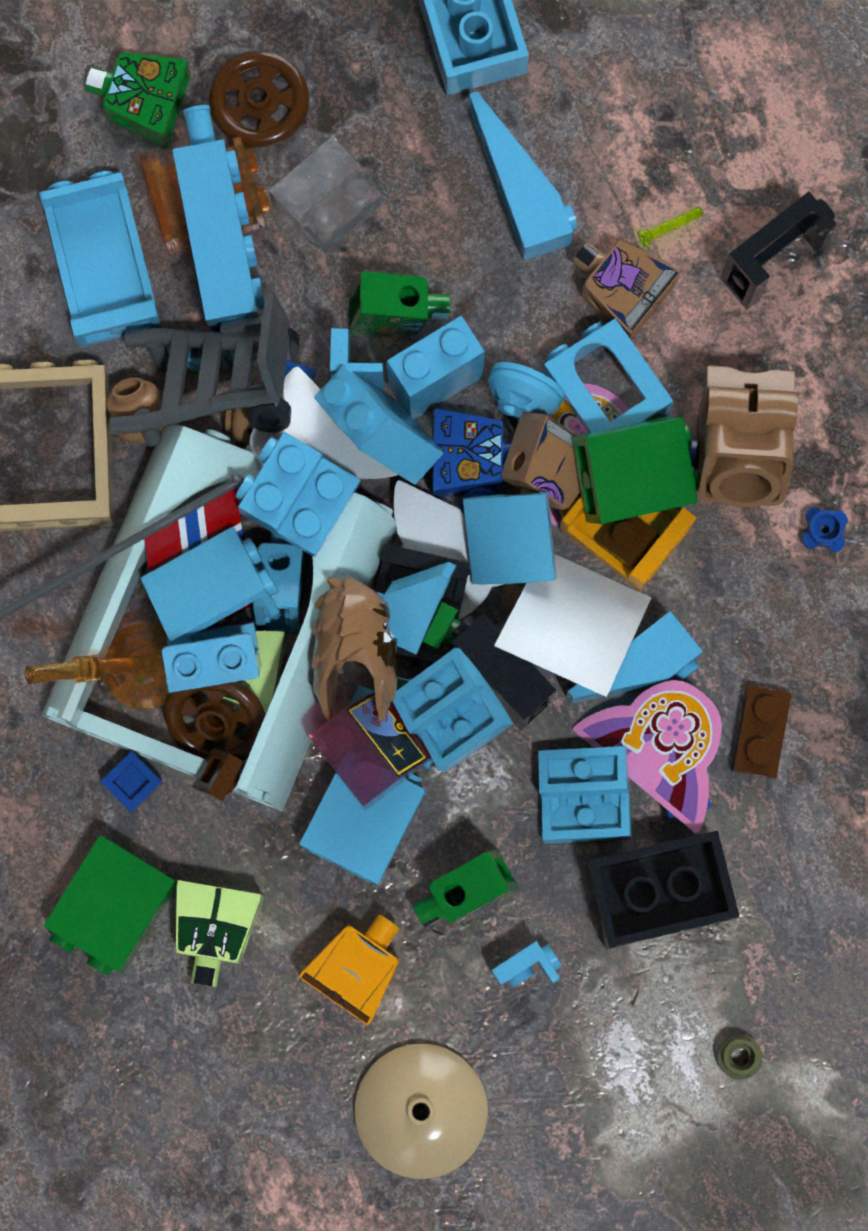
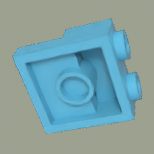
M284 432L279 441L271 437L266 443L258 459L265 464L257 477L248 475L241 484L236 494V498L241 500L238 506L239 513L304 552L316 557L361 480L324 459L322 453Z

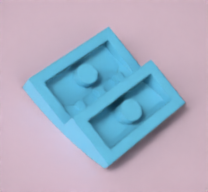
M548 492L463 498L472 584H514L555 581L557 579Z
M460 648L452 649L398 689L393 701L409 733L420 735L438 771H449L513 725L494 691Z
M626 746L538 751L539 794L542 797V837L545 844L632 840Z

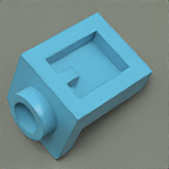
M537 941L490 970L499 986L508 981L512 988L535 974L530 966L536 962L551 984L560 980L556 970L561 968L562 965L548 944L541 948Z

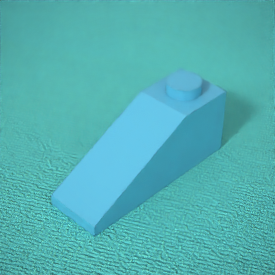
M671 611L632 640L607 696L650 688L659 683L670 681L674 677L678 681H684L700 667L696 660L703 653L702 649ZM579 684L572 687L566 695L571 704L605 697Z

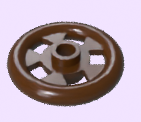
M253 51L236 56L219 70L211 85L209 106L214 122L228 138L244 146L264 148L287 140L300 128L308 112L309 90L304 76L291 61L272 52ZM259 68L261 78H254L246 83L243 81L241 73ZM279 75H282L290 88L282 93H279L276 85L271 82ZM227 91H239L238 107L226 106ZM262 92L267 97L263 102L256 103L251 100L253 94ZM282 104L290 112L283 122L278 123L271 116L275 114L279 105ZM245 115L251 119L261 120L257 131L241 126Z
M240 681L171 692L165 705L166 725L175 742L185 752L207 760L213 748L229 753L241 761L248 759L266 715L258 697ZM204 691L209 699L202 701L199 705L196 704L191 695ZM226 694L241 704L237 710L228 702L222 700ZM193 715L196 729L188 730L183 716ZM212 715L219 717L221 720L214 718ZM238 721L250 726L246 738L234 733ZM208 740H225V748L208 745Z

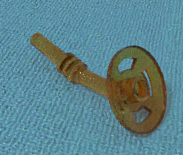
M150 622L135 623L123 628L114 636L105 658L94 654L82 657L75 656L70 662L28 666L25 670V678L28 684L71 679L75 683L100 681L104 677L109 691L121 703L135 709H155L165 705L170 694L166 673H163V656L160 650L167 646V635L162 625ZM136 634H154L151 640L138 639L127 645L124 642L127 638ZM139 646H148L146 652L138 651L132 653L131 651ZM123 674L126 680L119 686L114 675ZM138 678L154 679V681H152L149 684H137ZM159 686L163 689L161 693L153 697H134L135 691L147 692Z

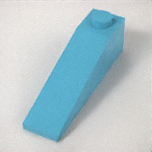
M478 91L470 93L469 111L523 261L571 245L573 230L577 229V222L572 207L570 205H563L558 191Z

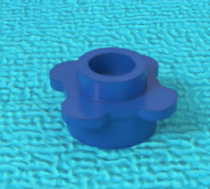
M818 507L810 508L805 514L808 526L807 532L802 537L804 546L808 549H814L817 546L825 547L833 553L842 550L845 545L842 535L844 526L848 522L846 514L840 510L834 512L831 510L821 511ZM827 526L829 532L826 534L822 533L821 527Z

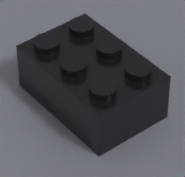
M718 830L589 860L585 864L606 950L740 918Z

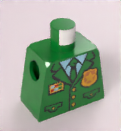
M123 52L118 57L113 73L92 67L86 80L85 90L86 92L105 97L103 110L106 119L111 123L161 147L168 148L191 79V72L188 60Z
M361 271L349 294V335L419 334L427 319H449L450 296L449 294L428 293V281L425 277Z

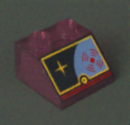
M375 691L341 710L308 736L312 745L364 812L432 760L419 736L409 733L392 702L384 721L379 722Z

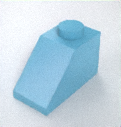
M446 562L392 581L385 595L377 592L389 606V629L393 637L397 638L398 647L417 654L455 570V564Z

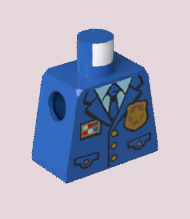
M434 409V443L444 454L433 465V496L440 499L464 495L469 489L474 487H486L491 490L502 488L503 479L501 473L512 443L503 442V421Z

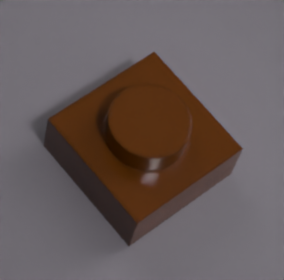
M637 517L614 521L599 539L598 544L633 570L660 536L649 525Z
M213 748L192 787L207 796L223 801L226 794L231 793L236 787L240 778L239 770L243 761L229 753Z

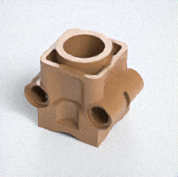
M707 366L703 397L698 413L699 444L695 467L699 478L698 496L700 499L741 508L761 505L776 506L785 501L794 466L793 431L796 426L798 394L795 392V371L770 370L761 373H748L731 367Z

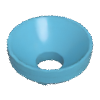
M498 362L493 365L490 371L488 384L492 395L498 403L497 408L505 415L518 420L523 412L551 415L557 412L565 398V392L555 381L532 368L511 362Z

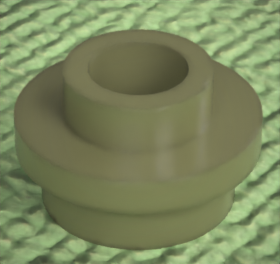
M733 1035L725 1039L720 1045L717 1060L721 1070L727 1076L739 1080L747 1079L756 1074L760 1069L762 1051L758 1043L751 1037ZM737 1048L743 1049L747 1054V1061L741 1066L735 1065L731 1059L732 1052Z

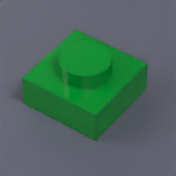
M442 602L425 635L423 643L437 650L440 649L442 643L451 646V642L454 640V636L451 633L461 623L455 619L458 610Z

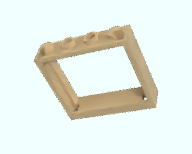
M94 360L74 361L72 367H56L51 362H36L30 364V369H13L11 365L0 364V389L92 385L96 500L0 505V531L115 525L112 437L110 417L106 410V401L110 395V379L105 365H98V362Z

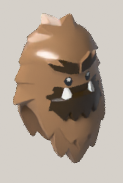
M350 575L344 579L329 577L327 582L331 589L322 594L314 604L318 609L313 627V634L316 636L311 663V668L314 669V694L319 700L325 719L331 721L336 702L338 674L346 661H357L367 667L374 679L376 710L378 711L379 722L384 721L390 703L394 701L397 689V677L394 670L397 656V638L393 637L389 629V606L373 589Z

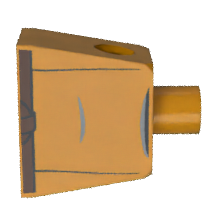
M380 914L377 915L364 935L348 925L301 972L299 978L364 1024L370 1026L400 963L399 959L386 951L400 928Z

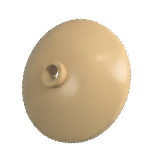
M432 1044L402 1046L378 1059L370 1067L360 1083L354 1110L359 1137L372 1158L387 1170L413 1179L439 1177L465 1163L475 1152L483 1138L488 1116L486 1094L474 1069L456 1053ZM425 1103L428 1105L430 1114L427 1119L417 1120L414 1118L412 1109L415 1104Z

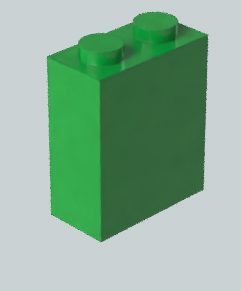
M666 416L571 437L586 522L605 524L698 503L696 492L698 491L699 478L695 468L691 466L689 449L692 446V437L688 426L684 424L683 417Z
M99 835L43 927L53 932L49 940L62 949L72 953L74 948L77 947L89 954L90 957L86 963L103 974L109 976L112 970L124 974L177 888L178 882Z

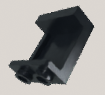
M808 191L728 255L720 279L746 310L761 299L770 275L762 266L799 237L805 238L817 253L826 247L836 227L835 215L832 209L823 199L819 198L816 200Z
M385 544L376 593L380 592L385 595L392 581L450 562L455 564L456 567L439 607L443 602L457 609L458 613L455 619L459 620L470 571V562ZM422 643L417 654L397 646V655L414 658L412 667L427 669L450 652L451 646L442 643L440 649L437 650Z

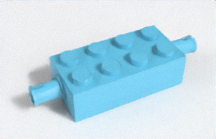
M198 105L183 110L190 146L174 148L172 151L205 320L209 329L220 328L221 324L259 317L258 309L264 308L265 300L260 277L254 279L251 277L250 267L258 266L252 235L243 236L242 226L250 223L243 192L235 194L233 184L241 183L235 150L227 151L224 139L215 140L210 106ZM231 350L232 364H234L235 350ZM257 352L254 353V361L257 360Z

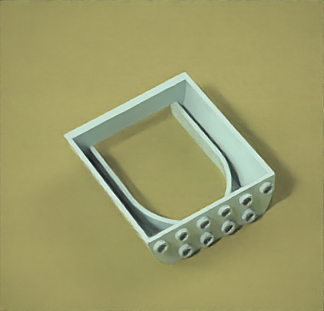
M177 424L163 428L161 431L162 439L153 449L113 546L232 480L231 474H239L243 480L248 475L256 478L263 466L255 458V453L252 452L250 445H247L245 450L229 444L231 439L228 436L211 429H206L205 434ZM354 493L317 556L313 557V586L309 608L242 774L240 773L239 781L232 791L233 793L283 812L323 713L319 700L314 694V669L311 668L316 636L313 634V627L318 613V609L314 604L322 594L331 589L327 582L329 577L344 579L350 575L373 589L381 570L384 545H391L397 531L396 521L392 517L393 510L391 508L374 502L363 495ZM143 539L106 561L41 716L197 778L206 762L205 759L83 711L146 563Z

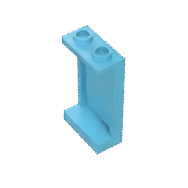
M102 171L91 175L87 181L75 184L69 181L57 182L50 185L47 191L40 192V200L45 210L71 315L70 322L79 348L124 337L125 331L162 327L122 173L114 174L112 171Z

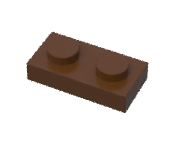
M753 685L747 686L732 772L772 780L777 778L792 693Z

